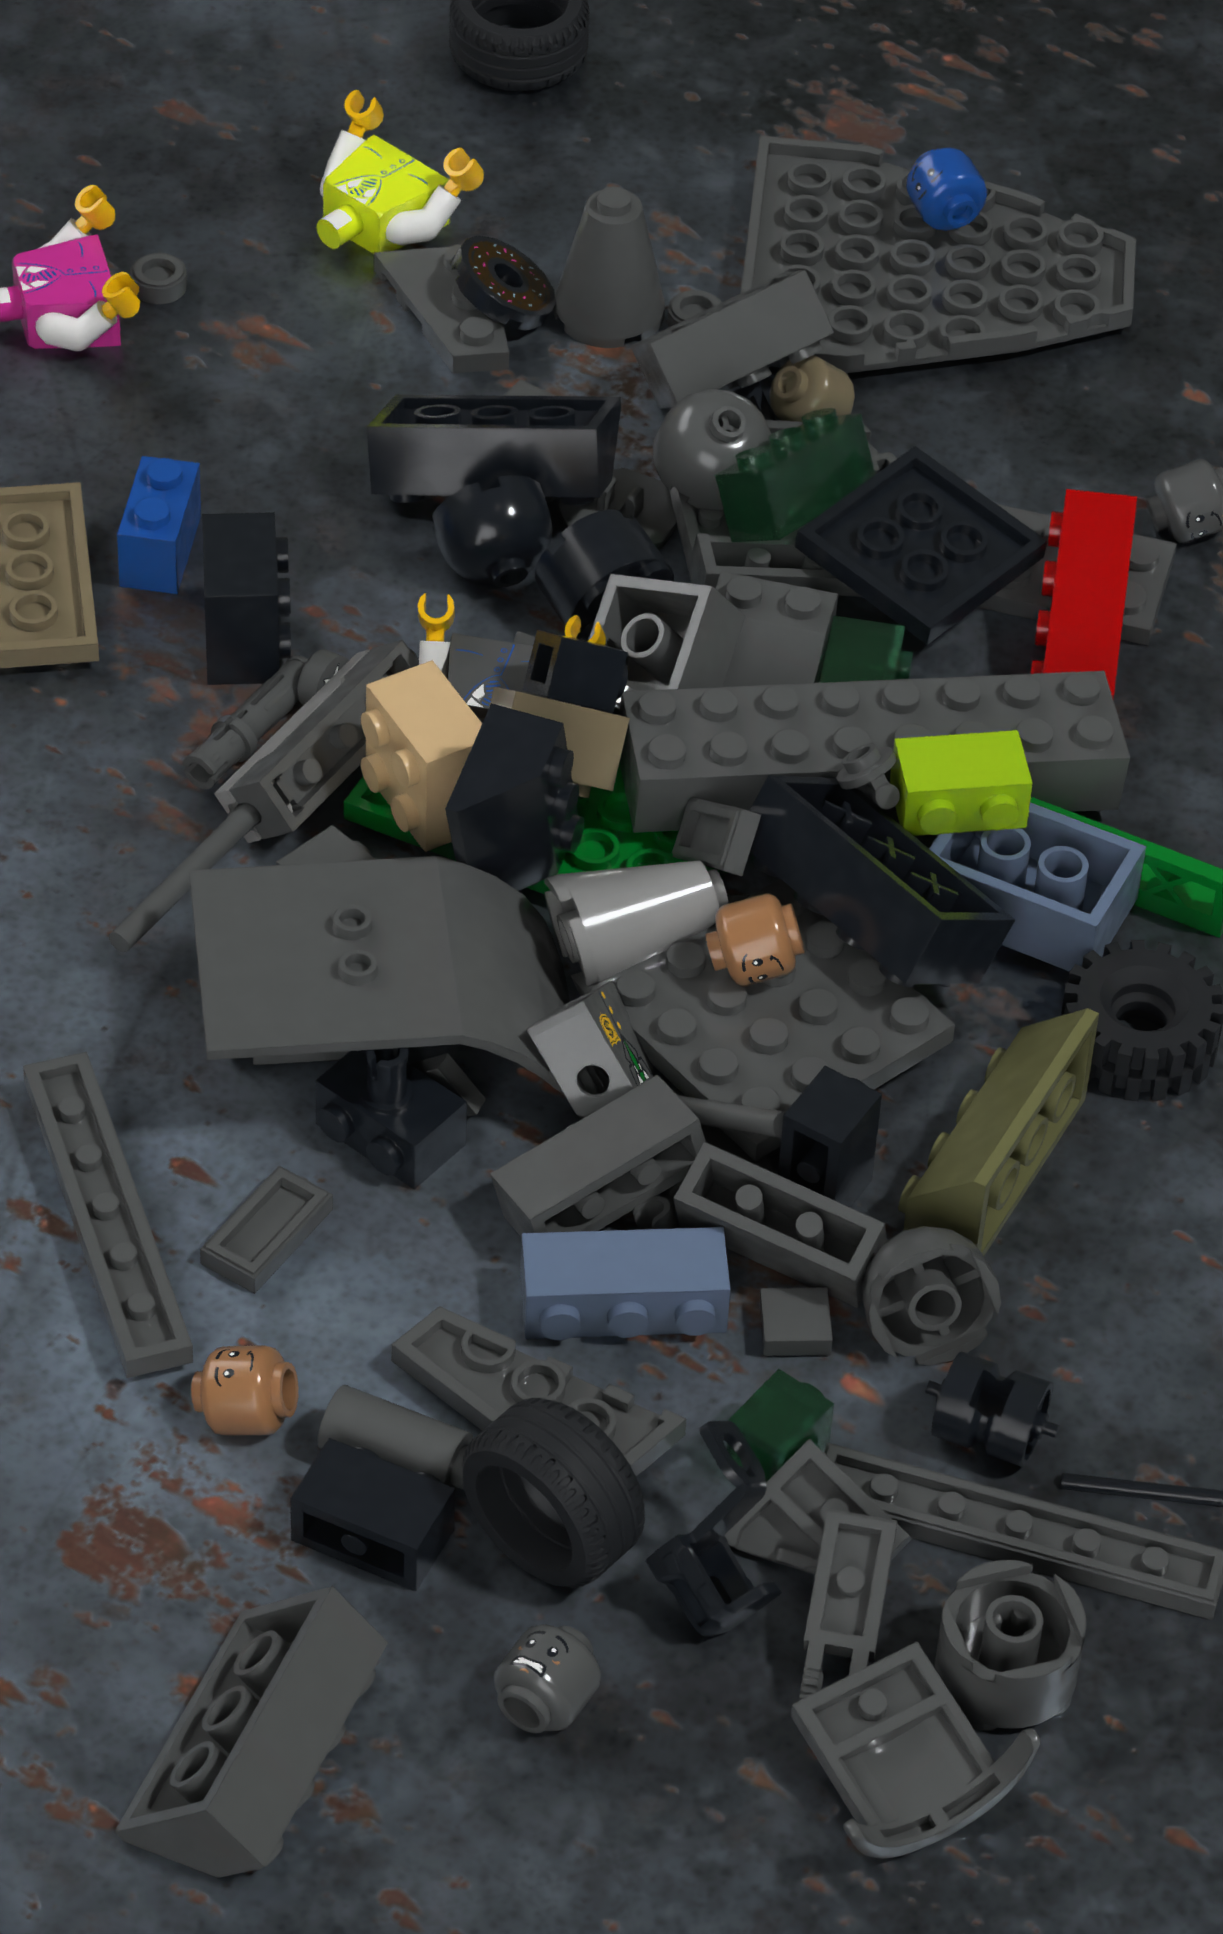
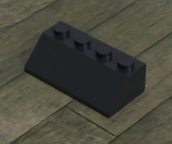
M396 394L367 426L371 494L390 495V500L400 503L420 501L425 498V495H443L447 498L465 486L479 482L482 491L501 487L497 477L515 475L529 477L540 483L544 497H560V502L563 504L584 505L594 502L595 498L601 497L612 481L621 414V397Z

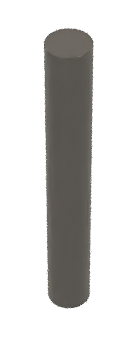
M677 1095L699 1118L702 1126L779 1138L782 1136L783 1115L786 1113L785 1111Z

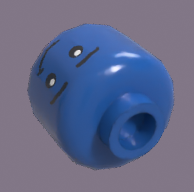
M954 148L933 149L921 155L909 172L906 182L909 198L923 221L933 229L942 231L958 229L972 222L983 209L988 194L985 181L971 159L961 150Z

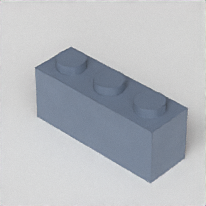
M724 1227L522 1233L520 1281L525 1339L549 1338L565 1340L572 1337L617 1336L632 1338L639 1335L686 1334L698 1336L706 1333H727L731 1289Z

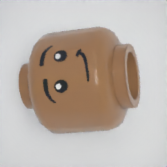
M762 894L723 905L718 909L715 917L717 931L705 934L715 971L727 968L732 980L740 986H749L792 973L796 965V956L805 953L792 904L782 906L780 901L772 894Z
M265 1345L218 1347L207 1357L203 1370L195 1372L192 1379L191 1398L193 1407L196 1412L204 1413L207 1424L217 1434L225 1436L271 1435L283 1425L286 1417L294 1415L297 1408L299 1386L296 1370L293 1364L285 1362L280 1352L273 1347Z

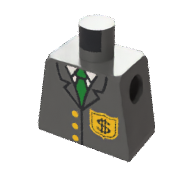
M613 981L555 1009L527 1029L571 1107L581 1119L655 1076L654 1069L632 1029L630 1017Z

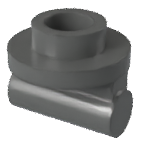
M869 743L854 749L843 758L842 764L844 767L836 777L842 789L858 787L863 795L884 809H891L899 802V790L888 782L884 775L897 760L892 748H877L874 743Z

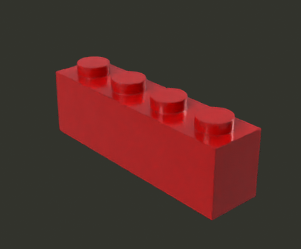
M1066 489L1063 512L1052 511L1048 547L1059 548L1057 561L1045 560L1041 596L1052 597L1051 611L1039 610L1035 639L1036 646L1046 647L1044 661H1032L1031 674L1105 671L1114 701L1137 496Z

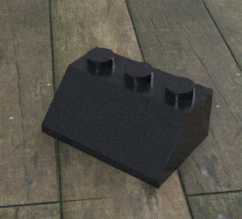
M491 703L445 808L455 860L494 875L517 891L558 874L566 853H575L583 835L584 817L578 816L577 810L579 785L573 783L571 773L574 753L567 748L564 724L562 722Z

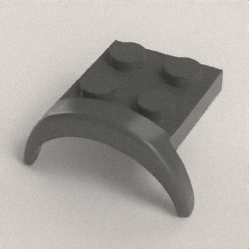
M918 1642L792 1704L791 1718L854 1819L846 1821L843 1825L848 1837L861 1853L881 1859L902 1856L934 1844L959 1831L988 1812L1022 1778L1031 1765L1041 1742L1034 1729H1026L1020 1732L1006 1752L998 1760L994 1761Z

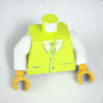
M359 90L350 92L346 97L344 106L352 121L347 132L341 130L327 162L320 185V194L323 198V218L317 222L316 226L320 239L326 246L332 249H337L351 240L372 254L374 252L395 251L408 244L433 240L443 227L450 224V216L461 202V199L458 197L462 190H475L482 184L484 180L482 167L476 159L470 160L464 149H453L448 153L443 164L444 170L450 177L448 179L374 134L366 140L362 139L365 131L374 130L382 123L384 117L383 110L376 97H374L370 102L369 108L365 112L359 113L364 105V97Z

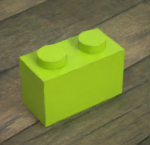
M1018 730L894 739L893 751L897 760L891 767L890 783L897 787L900 793L899 802L895 806L899 824L913 836L1027 827L1033 783Z

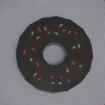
M480 235L467 238L451 260V269H457L459 272V276L455 281L461 293L475 308L494 321L507 324L509 319L521 322V325L518 327L519 329L530 330L540 327L556 304L554 289L544 272L518 249L496 238Z

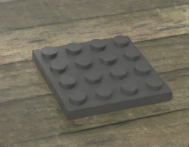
M782 879L775 881L748 898L762 894H772L780 901L782 906L792 904L805 950L804 954L796 956V965L792 973L753 985L740 986L732 980L727 968L715 971L705 936L706 933L717 931L715 923L685 941L677 942L670 946L669 949L616 973L590 988V991L613 981L630 1017L632 1029L650 1063L686 1097L785 1112L824 1066L849 1078L858 1079L868 1087L876 1089L952 1043L955 1024L913 986L904 987L886 978L879 970L881 963L865 950L854 948L841 940L836 934L838 927L823 914L812 912L800 905L793 897L795 890ZM721 1129L755 1162L781 1147V1138Z

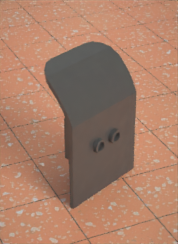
M439 856L189 870L207 1060L253 1057V1065L340 1060L350 1051L462 1044L487 1050L517 1062L563 1093L527 1031L529 1027L549 1013L570 1002L563 964L543 916L522 893L496 876L465 863Z

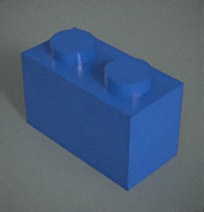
M141 457L117 532L119 587L178 594L201 518L200 463L170 458Z

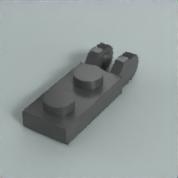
M827 1509L804 1636L803 1650H807L799 1701L822 1689L824 1653L852 1658L849 1675L867 1667L868 1661L874 1662L897 1530V1520Z

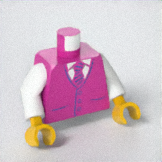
M96 185L85 187L75 199V207L82 215L77 220L71 218L48 243L38 249L19 253L12 259L14 286L0 288V322L21 320L27 344L34 349L64 348L82 351L87 347L120 346V317L130 318L139 311L140 300L137 297L139 286L127 272H119L111 276L98 234L91 235L90 233L92 228L97 230L106 229L115 221L114 207L107 201V196Z

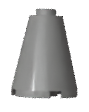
M700 860L557 874L544 880V883L550 889V891L545 892L546 904L563 958L569 956L572 963L578 962L582 972L570 975L581 996L590 992V988L614 974L669 949L673 944L685 941L714 925L718 909L728 904L726 889L718 870L712 869L707 871Z

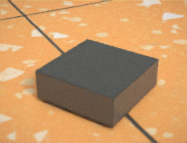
M828 1287L760 1288L759 1309L763 1356L831 1355L833 1340Z

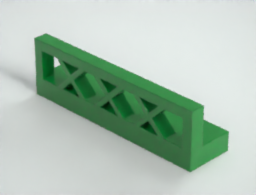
M1031 797V803L1145 845L1146 852L1139 894L1134 906L1218 938L1221 937L1223 933V869Z

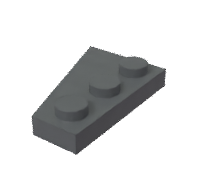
M462 244L450 247L374 252V271L382 281L389 280L396 290V300L405 311L411 310L422 324V334L453 374L509 369V348L503 323L492 320L475 308L461 293L455 281L459 276V272L457 269H451V260Z

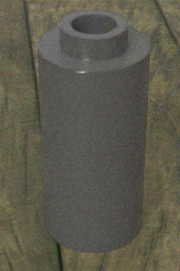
M344 1384L338 1388L326 1408L318 1434V1447L320 1450H322L327 1440L331 1438L351 1447L366 1448L383 1460L413 1472L431 1474L443 1484L451 1486L455 1490L457 1488L464 1490L462 1462L464 1452L473 1440L472 1433Z

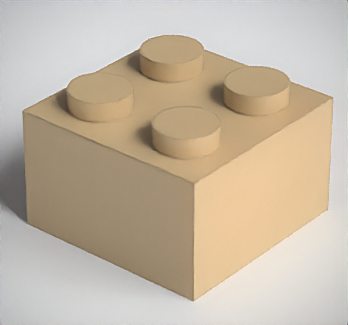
M431 660L366 684V712L361 715V725L366 737V757L361 759V770L365 782L372 792H380L391 806V811L398 827L403 832L410 831L425 852L452 842L445 808L482 725L478 717L434 661Z

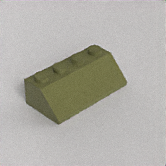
M1086 1008L1022 1027L1007 1050L999 1047L995 1051L985 1073L984 1085L979 1092L971 1089L966 1094L958 1111L957 1125L952 1133L942 1132L938 1136L928 1158L927 1170L922 1177L913 1175L906 1184L898 1206L899 1212L905 1214L903 1231L921 1226L950 1229L971 1240L982 1255L985 1256L1086 1099L1099 1018L1098 1012Z

